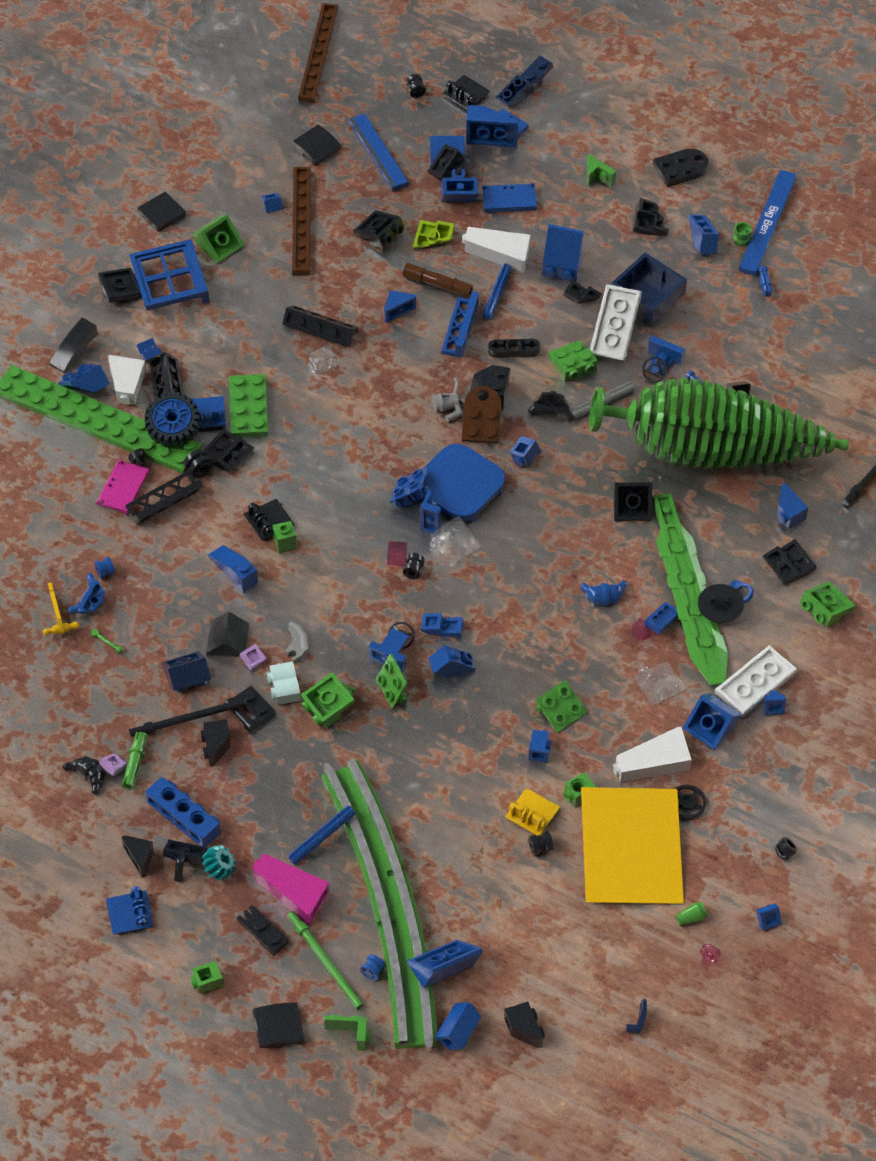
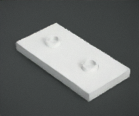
M606 284L590 346L594 356L625 362L642 295L641 291Z
M769 645L718 686L714 693L744 717L765 700V695H770L769 691L777 690L793 677L798 669Z

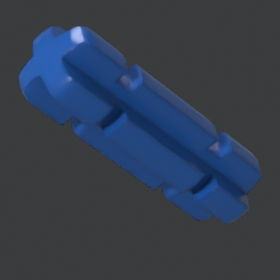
M765 265L759 266L758 275L760 276V284L763 289L762 293L764 296H771L773 289L768 267Z

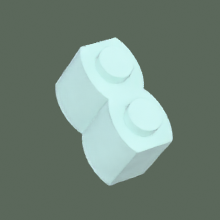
M293 661L270 665L267 679L268 683L273 685V688H270L272 700L276 699L277 705L301 701Z

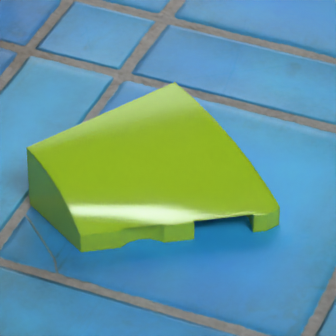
M420 220L413 249L451 241L454 224L438 220L437 223Z

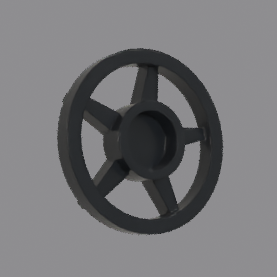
M680 785L674 788L677 789V794L680 798L678 808L685 810V815L679 813V818L691 820L702 815L706 807V797L699 788L692 785ZM689 789L695 792L692 794H682L680 790ZM697 793L702 798L703 806L695 803ZM693 808L700 810L696 814L689 815V810Z

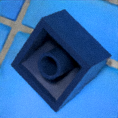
M199 651L161 662L173 691L183 692L188 690L189 686H203L207 684V681L211 680L206 658Z

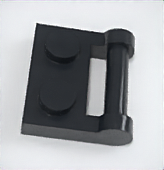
M252 686L224 702L225 704L244 698L246 706L243 708L251 715L253 720H250L239 708L230 711L242 722L247 732H252L276 715V711Z

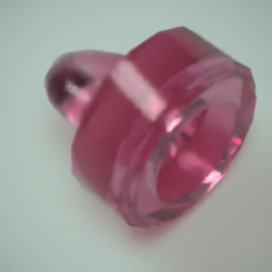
M639 618L632 625V635L639 640L647 639L651 634V629L645 626V621L642 618Z
M703 944L699 951L703 956L701 960L702 965H706L710 961L717 962L721 956L719 949L711 944Z

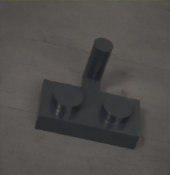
M168 840L163 849V857L176 860L174 874L176 882L182 881L185 861L191 864L202 865L204 861L202 856L208 851V847Z

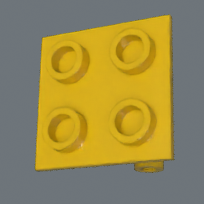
M526 788L515 803H510L508 807L509 812L505 818L535 835H540L558 812L560 806Z

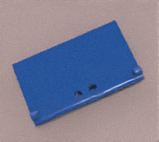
M535 183L482 185L484 212L537 210Z

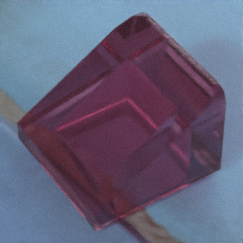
M389 541L387 565L404 566L406 564L407 543Z

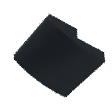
M316 125L292 141V144L302 156L305 154L314 166L338 151L342 146L320 125Z
M445 144L427 172L442 181L443 178H452L451 173L453 169H455V174L458 176L461 175V170L464 169V178H467L477 162L474 158L461 154L459 149Z
M224 428L203 450L211 457L216 467L231 473L249 455L254 447L240 436L237 439Z
M796 539L781 548L777 546L763 555L765 561L784 585L794 582L817 569L815 563Z
M297 1002L271 1004L252 1010L259 1048H280L282 1044H302L305 1039Z

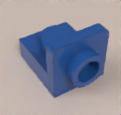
M153 338L136 345L142 360H148L162 354L160 347L157 348Z

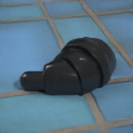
M556 391L541 392V395L535 399L533 405L528 409V413L531 415L537 410L540 411L542 409L561 412L567 420L573 418L565 396Z
M84 756L63 764V770H73V772L79 773L81 777L91 783L92 794L97 795L99 793L100 787L103 785L105 771L99 765L97 759Z

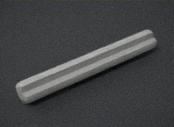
M629 381L605 393V405L634 392L635 384ZM592 400L571 410L574 419L590 413Z

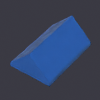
M456 939L409 959L407 962L422 987L425 988L472 968L483 951L480 947Z

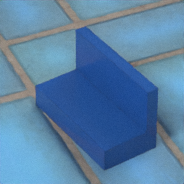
M428 490L420 507V530L438 535L441 530V507L432 505V491Z

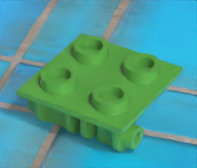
M389 654L376 680L391 708L394 709L397 703L405 704L407 702V694L404 692V689L408 683L393 655Z
M566 679L535 700L537 703L536 711L544 713L556 733L587 713V710Z

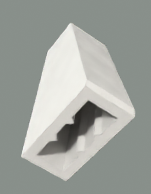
M468 227L466 234L463 233L462 244H465V252L500 265L504 263L510 264L511 269L525 273L530 249V235Z
M682 727L672 729L617 755L616 764H613V771L615 776L619 777L620 783L689 771L691 757Z

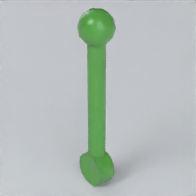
M97 629L91 631L92 637H98L116 649V652L119 654L123 652L122 646H117L100 635Z

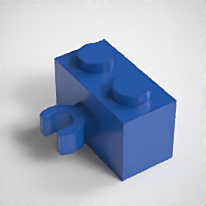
M453 169L451 173L452 178L442 179L440 186L441 202H476L478 197L477 178H464V169L461 170V175L458 176L455 174V169Z

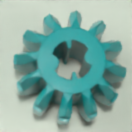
M223 845L212 846L202 856L204 860L202 865L206 868L204 872H208L209 877L215 878L216 881L229 878L236 870L235 863L237 861L233 859L234 854L229 853V847L224 848Z

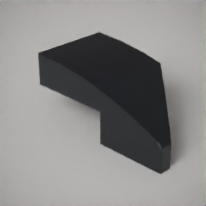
M574 280L571 281L563 292L564 297L575 303L596 300L602 295V293L591 286L586 289Z

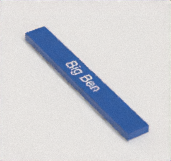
M784 170L779 171L739 266L740 272L756 276L758 267L765 255L797 174Z

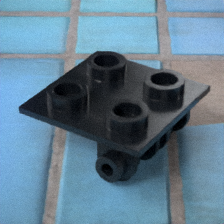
M463 75L456 82L453 80L447 81V89L442 94L468 110V105H475L490 90Z
M277 498L261 506L254 502L248 505V512L243 513L261 541L273 536V525L291 521L292 525L295 526Z

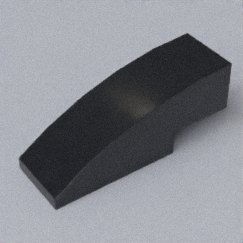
M82 317L58 347L50 361V366L65 373L87 351L86 346L98 335L97 326Z

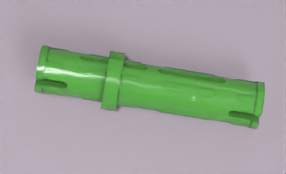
M135 733L133 745L129 749L130 757L122 782L124 789L133 790L135 787L140 762L145 755L144 747L148 738L146 733Z

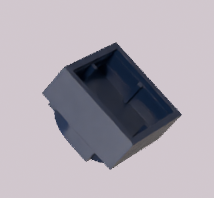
M644 253L620 274L611 285L641 291L642 295L636 318L642 322L648 321L653 324L658 318L666 314L674 306V303L686 293L687 279L649 254Z

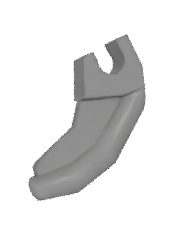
M292 621L289 623L288 630L293 640L286 650L287 657L292 654L296 655L292 657L293 664H296L308 652V636L302 626Z

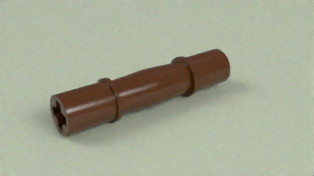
M406 263L403 270L404 277L447 290L451 294L454 293L470 298L469 296H471L473 291L472 284L457 280V278L452 279L445 275L428 271L425 267L422 268Z

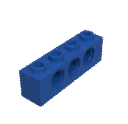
M161 777L145 791L146 802L199 846L207 847L221 834L219 820L215 816H210L206 813L203 806L195 804L187 793L179 791L172 781H167Z

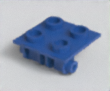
M223 396L192 399L199 410L200 428L226 426Z
M428 467L417 469L409 476L400 477L396 482L390 503L395 502L397 507H404L426 497L429 488L427 486L424 487L423 482Z
M134 886L131 888L130 894L106 898L113 935L154 927L146 890L142 891L139 886Z

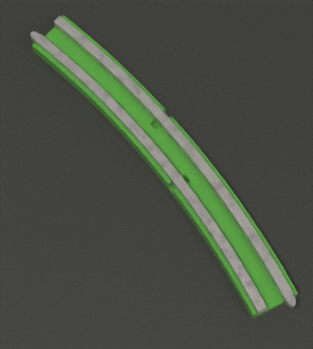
M352 759L347 761V767L334 771L328 763H325V773L321 774L322 782L337 812L339 813L348 805L355 811V815L343 825L360 866L380 936L391 999L395 1049L426 1047L428 1051H431L432 1047H437L432 985L423 988L407 962L409 959L426 953L413 893L406 871L404 872V864L378 798L359 760Z

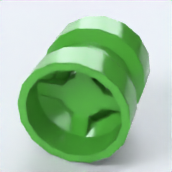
M739 222L735 225L733 236L735 245L740 247L749 245L752 233L750 224Z

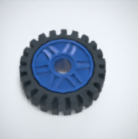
M168 392V396H165L163 393L160 394L161 398L155 397L154 402L151 401L145 413V426L150 438L155 440V443L158 445L161 443L163 447L169 445V448H173L174 445L181 447V443L186 445L188 440L192 441L194 435L196 436L200 429V414L196 403H193V400L190 397L187 398L185 394L180 396L179 392H175V395L172 392Z

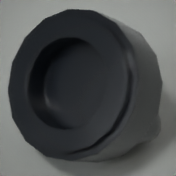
M139 448L129 454L128 460L131 464L137 463L139 466L145 467L146 462L144 458L147 456V453L143 448Z
M783 837L776 844L775 851L781 859L788 860L797 853V847L788 837Z

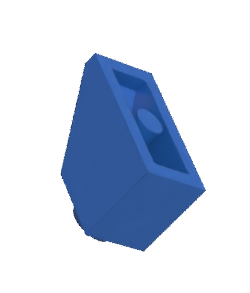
M783 483L777 518L780 523L790 529L807 518L808 507L786 483Z

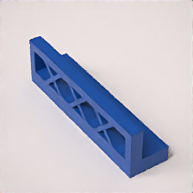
M472 291L470 299L457 298L441 354L463 358L479 305L478 292ZM460 304L468 305L467 309L462 310ZM463 317V322L458 324L456 319ZM459 330V335L454 338L451 333ZM453 343L456 345L455 350L447 349V346Z

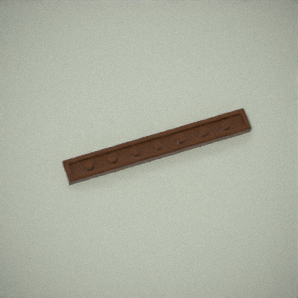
M322 3L298 96L299 102L315 103L339 10V5Z
M293 167L292 276L310 275L311 167Z

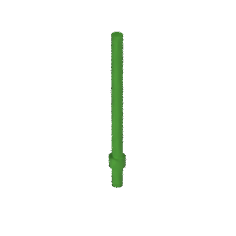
M295 911L289 912L287 916L295 925L296 932L299 936H303L357 1010L360 1009L363 1003L309 932L310 928L308 925L300 920Z

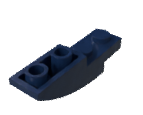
M539 55L521 76L517 74L496 96V100L507 107L518 104L543 83V78L553 68V63Z

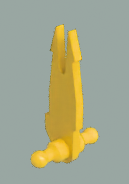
M52 582L48 583L58 625H53L52 628H45L43 634L46 636L52 633L55 635H65L64 633L69 632L70 629H78V622L71 624L67 622L62 623Z

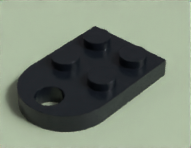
M684 149L655 158L652 164L666 187H670L703 176L708 170L709 161L708 157L700 150Z

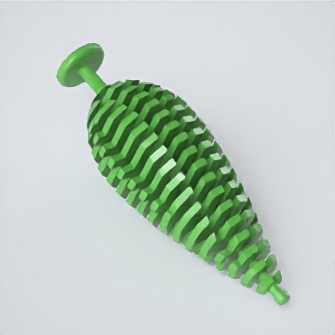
M679 378L677 385L675 379H670L665 382L664 388L663 381L654 384L651 393L650 387L643 389L639 394L638 404L636 405L635 398L628 408L605 405V391L602 387H596L590 407L589 430L591 432H597L600 429L603 416L626 419L629 430H632L634 426L633 437L637 444L642 445L644 442L646 452L652 455L655 451L656 458L664 460L667 457V463L672 465L677 463V459L679 466H688L690 461V466L693 468H699L701 461L703 468H711L713 462L715 468L725 466V462L727 468H735L737 463L739 467H747L749 463L751 466H759L761 463L770 465L774 460L776 463H782L786 458L788 461H794L798 456H800V459H806L810 456L811 452L813 457L821 456L823 449H825V454H829L834 451V448L846 451L849 447L848 440L836 439V435L831 431H828L826 436L825 427L817 425L815 428L813 421L806 419L804 422L802 416L798 414L793 416L792 412L788 409L781 411L780 405L774 403L770 406L769 401L761 399L758 403L759 399L757 396L749 395L747 397V393L738 390L736 392V390L730 387L724 389V386L715 383L712 388V383L706 380L700 386L701 381L699 379H691L689 381L688 378Z

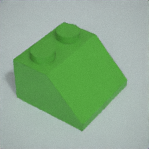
M228 214L218 216L192 233L200 249L216 263L245 245Z

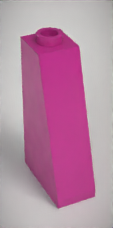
M264 853L260 860L257 859L253 865L254 879L291 911H295L298 917L305 923L310 925L329 894V882Z

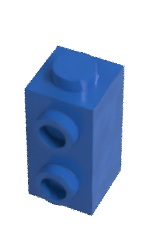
M469 1002L455 1003L435 1037L448 1050H462L466 1046L472 1031L476 1029L481 1015L476 1011V1007Z

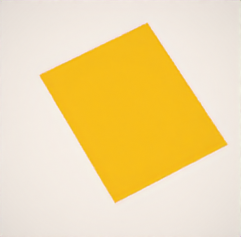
M581 787L586 902L684 904L677 789Z

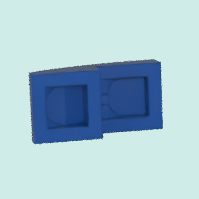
M442 613L423 614L421 631L436 636L462 637L464 620L463 617L444 618Z

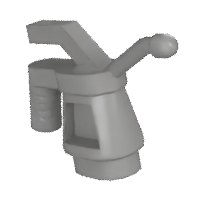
M457 377L454 378L455 387L453 393H438L436 396H432L435 412H445L454 408L455 412L445 416L447 422L462 417L459 403L464 407L465 399L456 394L459 385Z

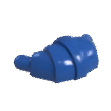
M87 574L88 588L84 592L81 601L76 606L68 608L70 614H93L103 605L105 591L93 574Z
M623 580L616 585L604 583L595 587L582 583L580 588L594 605L609 606L619 602L625 592L627 582Z

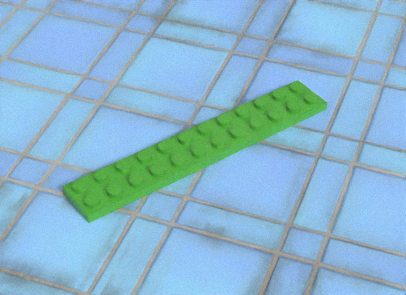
M11 365L0 379V398L131 453L139 448H143L147 453L145 459L181 474L187 471L184 467L186 457L191 452L202 449V444L194 440H188L186 445L181 443V447L176 445L173 448H169V445L163 447L161 443L158 445L148 435L145 420Z

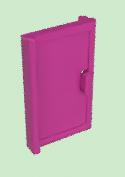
M119 459L96 504L124 512L125 515H128L125 505L136 499L149 473V469L123 462L122 459Z

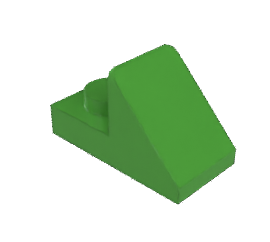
M590 154L587 156L588 185L597 178L609 186L615 184L616 171Z

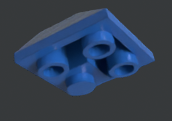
M85 363L77 368L78 371L63 375L62 380L58 382L61 386L88 393H95L110 384L101 365H93V363L88 365Z

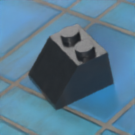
M491 365L475 373L470 391L479 386L492 388L498 393L501 399V409H504L510 383V368ZM485 391L478 394V398L482 401L487 400L489 394Z

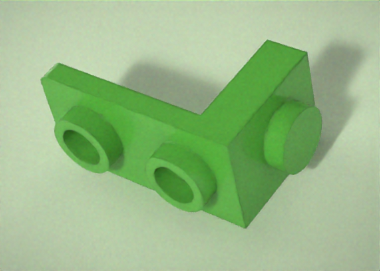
M337 1014L324 1016L325 1029L357 1031V1050H366V1043H370L371 1030H367V1018L358 1015L341 1017Z

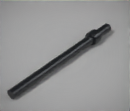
M876 465L858 484H855L849 490L850 493L842 500L845 505H849L854 498H858L863 493L866 485L876 476Z
M243 698L154 723L151 721L146 722L143 726L129 729L130 737L135 736L136 732L151 734L158 729L246 706L245 700Z

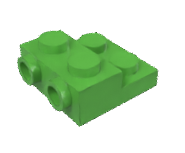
M581 340L548 352L549 359L564 382L597 370L598 360L590 348L586 349Z
M830 581L805 591L799 602L804 611L810 612L814 616L815 621L823 624L825 627L837 623L841 616L852 612L856 606Z
M333 672L301 694L303 700L301 705L307 713L311 711L314 714L312 718L317 726L322 725L325 729L341 718L340 714L356 703L355 699Z

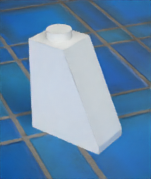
M109 355V367L117 403L135 405L146 373L145 360Z

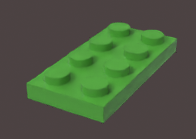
M266 375L229 376L231 434L236 438L239 436H268Z

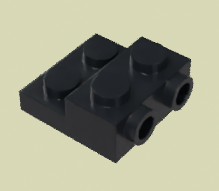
M375 210L353 231L355 236L368 239L370 245L383 248L386 245H390L395 236L402 234L405 227L401 216Z

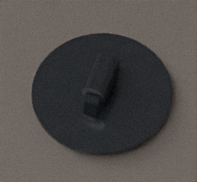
M715 584L705 588L700 593L698 608L701 614L708 620L726 623L740 616L744 608V600L741 593L734 587L725 584Z

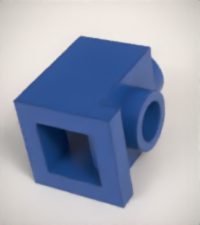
M521 436L509 453L513 458V462L517 466L522 467L523 465L529 466L536 455L542 451L536 440Z
M533 729L528 760L548 763L552 741L548 740V731Z

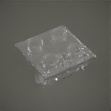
M457 516L429 535L432 539L430 542L433 548L437 547L450 566H453L480 547L460 516Z
M667 661L651 668L643 665L639 668L640 672L633 676L653 706L687 691Z

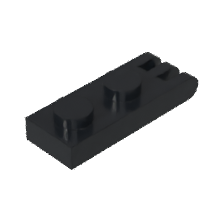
M253 905L249 907L252 915L247 910L242 912L246 920L241 915L236 917L237 921L272 956L289 944V940Z

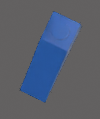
M689 214L688 219L694 246L697 251L704 256L716 254L719 240L718 231L706 215Z
M224 545L208 554V557L242 592L258 583L257 569L244 556Z

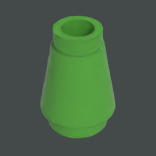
M694 902L675 915L680 926L704 921V918L708 917L702 902Z

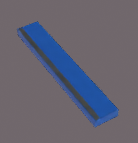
M365 113L349 118L350 125L391 190L395 191L407 187V179Z

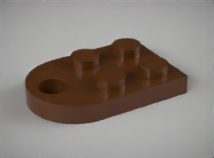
M479 386L467 394L464 402L462 441L499 443L501 399L492 388ZM482 391L489 394L488 399L485 401L478 398V394Z

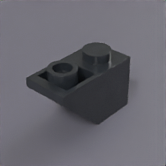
M227 719L204 722V730L200 731L202 743L206 742L207 746L203 748L204 758L209 759L210 766H214L231 746Z
M529 1002L505 1008L504 1020L511 1037L536 1048H541L545 1033L542 1026L538 1027L536 1022L538 1020L537 1013L534 1008L530 1007Z

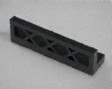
M295 305L286 307L282 325L347 347L350 346L353 334L357 333L359 329L357 326Z
M163 352L149 363L154 395L161 398L160 394L165 389V396H168V392H172L173 395H175V392H179L180 396H182L183 389L178 359ZM161 363L159 370L157 371L156 366ZM163 376V380H162L161 384L159 385V381H160L161 377Z
M188 470L126 504L125 508L134 523L138 525L200 491L203 485L200 480L195 481ZM185 477L191 482L186 487L179 486L181 479ZM171 487L176 489L172 495H164L165 488ZM150 496L160 497L159 502L153 505L148 504ZM136 504L144 506V509L137 514L131 508Z

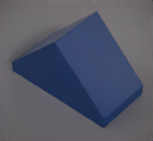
M389 290L384 308V321L388 323L416 309L415 294Z

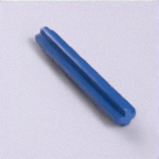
M504 263L501 267L483 312L484 319L490 320L494 315L511 272L510 264Z
M349 805L346 806L288 855L290 861L293 864H297L355 815L353 808Z

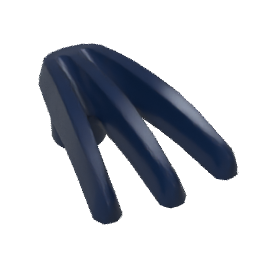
M645 998L641 1000L639 1005V1016L636 1025L626 1024L627 1033L640 1034L647 1014V1000Z

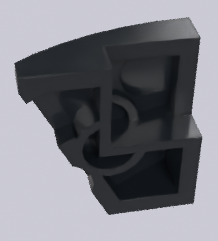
M643 198L639 199L635 207L633 232L653 236H666L669 233V229L665 228L662 223L664 218L659 213L657 203Z

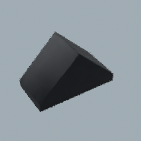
M126 835L122 836V845L141 878L146 876L154 853L153 841Z

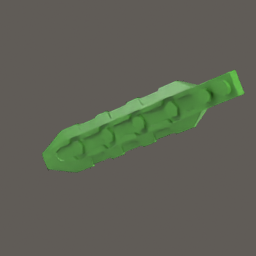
M671 493L653 495L652 502L661 529L656 544L668 575L667 581L676 602L678 618L684 629L685 642L690 659L710 686L721 685L726 679L728 651L717 622L705 618L698 608V597L706 588L707 582L704 573L701 572L693 537L680 524Z

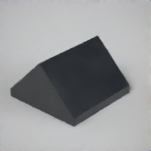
M614 482V520H652V482Z
M229 611L211 620L206 655L240 657V653L245 651L247 647L249 623Z

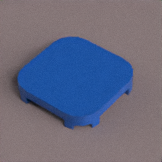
M462 444L446 446L424 467H428V471L423 485L424 487L427 486L429 491H432V505L441 507V511L449 515L451 522L458 524V521H471L473 523L477 520L478 514L497 494L501 496L504 491L505 475L503 470ZM423 497V498H421V499H418V500H420L421 502H423L424 499H425V497Z

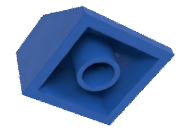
M703 694L698 699L683 729L715 750L732 732L742 714L712 694Z

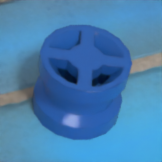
M105 557L103 561L94 562L96 572L101 580L107 575L115 574V568L110 557Z
M369 954L366 958V963L360 967V972L368 979L376 981L380 977V971L385 969L386 964L378 956Z

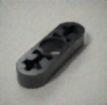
M495 339L488 343V354L494 358L535 357L540 353V342L536 339ZM517 346L519 349L513 351L510 349V347Z

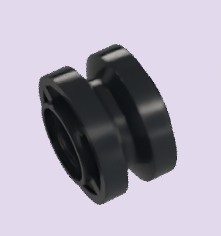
M203 449L191 452L184 460V467L187 471H190L194 478L205 476L214 465L211 457Z

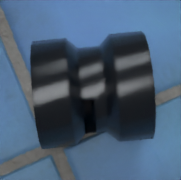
M412 74L407 77L406 85L410 96L413 98L422 97L426 93L422 77L419 74Z
M409 553L406 556L403 574L407 578L418 579L421 577V568L424 566L425 558L418 553Z
M548 830L541 832L540 835L533 834L528 836L529 847L533 855L540 854L544 850L548 852L554 849L552 837Z

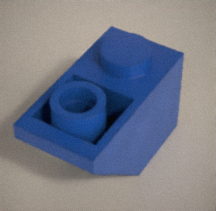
M443 645L428 658L434 674L446 678L472 672L476 669L473 662L474 658L469 652Z

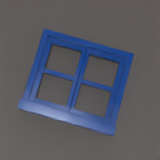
M191 239L129 254L146 311L200 297L203 304L210 302L208 289ZM183 252L187 267L168 271L164 256ZM161 258L165 272L145 277L141 262ZM190 273L194 289L175 293L171 278ZM167 279L172 294L152 299L148 284Z

